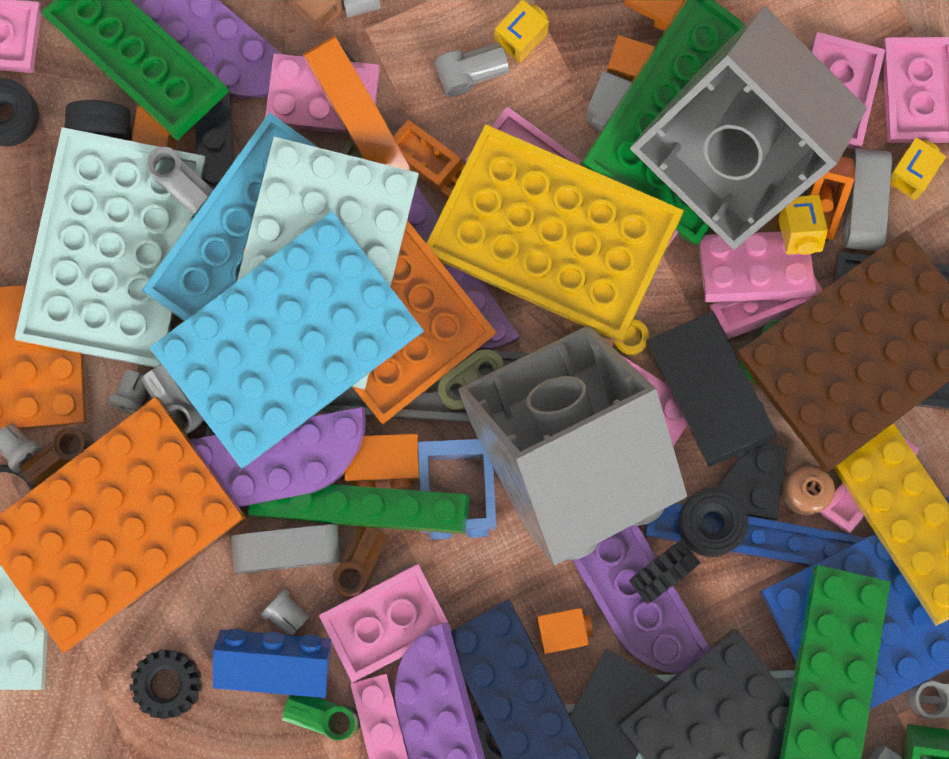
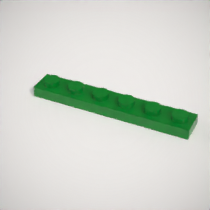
M331 484L314 493L249 505L248 515L253 518L465 534L470 497L467 494Z

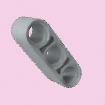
M854 148L851 159H854L855 180L846 202L844 247L878 251L884 247L886 241L892 153L890 151Z
M318 525L231 536L234 574L341 562L337 525Z

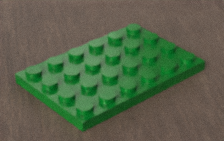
M684 0L580 162V165L684 210L676 231H678V236L692 246L699 244L709 226L630 147L643 130L714 53L745 24L715 0Z

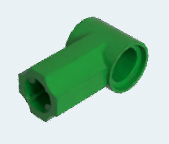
M290 695L283 711V721L326 735L332 740L340 741L351 738L360 728L358 713L354 708L320 697ZM338 712L345 713L350 720V727L344 734L337 732L333 727V718Z

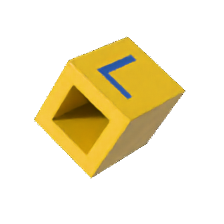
M521 0L494 29V43L500 42L504 51L520 64L548 35L549 21L547 20V15L537 5L533 4L530 6L526 1Z
M916 137L892 170L890 185L911 199L916 200L925 191L947 156L942 154L934 143L920 140Z
M799 196L781 210L779 215V224L786 255H809L814 252H822L828 229L820 196Z

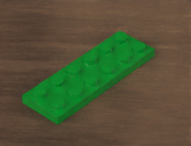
M54 0L41 12L54 28L177 141L229 92L222 81L131 0Z
M820 565L813 566L780 759L862 758L891 581Z

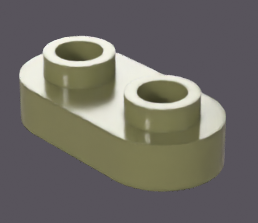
M480 350L444 375L438 385V394L441 402L453 410L464 409L461 397L455 398L451 396L450 389L454 386L463 387L483 377L479 372V368L482 365H490L493 372L504 367L501 356L492 350Z

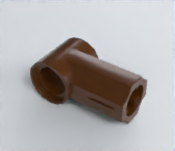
M65 427L54 435L51 443L20 466L22 475L35 488L95 443V441L86 432L73 427ZM79 437L80 447L76 453L70 455L68 451L69 442L73 438Z
M357 526L340 565L333 574V583L338 594L344 598L351 599L366 590L367 582L388 539V535L373 527ZM347 571H354L361 577L360 584L351 590L345 589L340 585V578Z

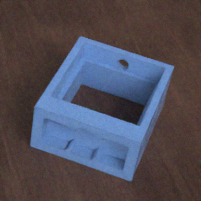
M479 439L418 442L420 491L430 492L429 461L483 458L486 518L467 519L466 531L467 538L489 537V530H496L494 470ZM422 531V533H430V539L433 540L452 538V533Z

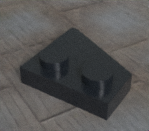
M763 443L756 446L755 451L752 453L748 450L744 451V456L737 459L718 488L734 494L744 505L747 516L776 520L787 447Z

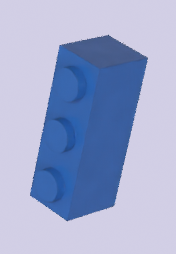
M220 629L213 648V688L326 698L330 680L332 639L320 638L316 635L293 636L283 635L279 632L257 633L245 632L242 629Z

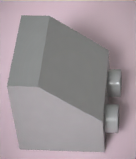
M764 5L714 53L643 130L630 149L735 250L839 162L867 107Z
M585 326L458 389L470 423L524 528L554 566L566 559L575 560L591 554L597 548L599 542L632 525L640 526L655 521L661 516L665 508L688 497L657 389L591 326Z

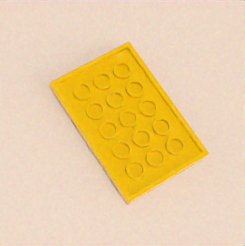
M485 124L426 244L440 262L584 327L591 326L596 332L622 343L684 210Z

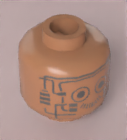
M811 465L800 467L788 475L782 490L787 506L795 513L806 516L817 514L827 508L832 502L835 492L833 480L829 474L825 473L820 467Z

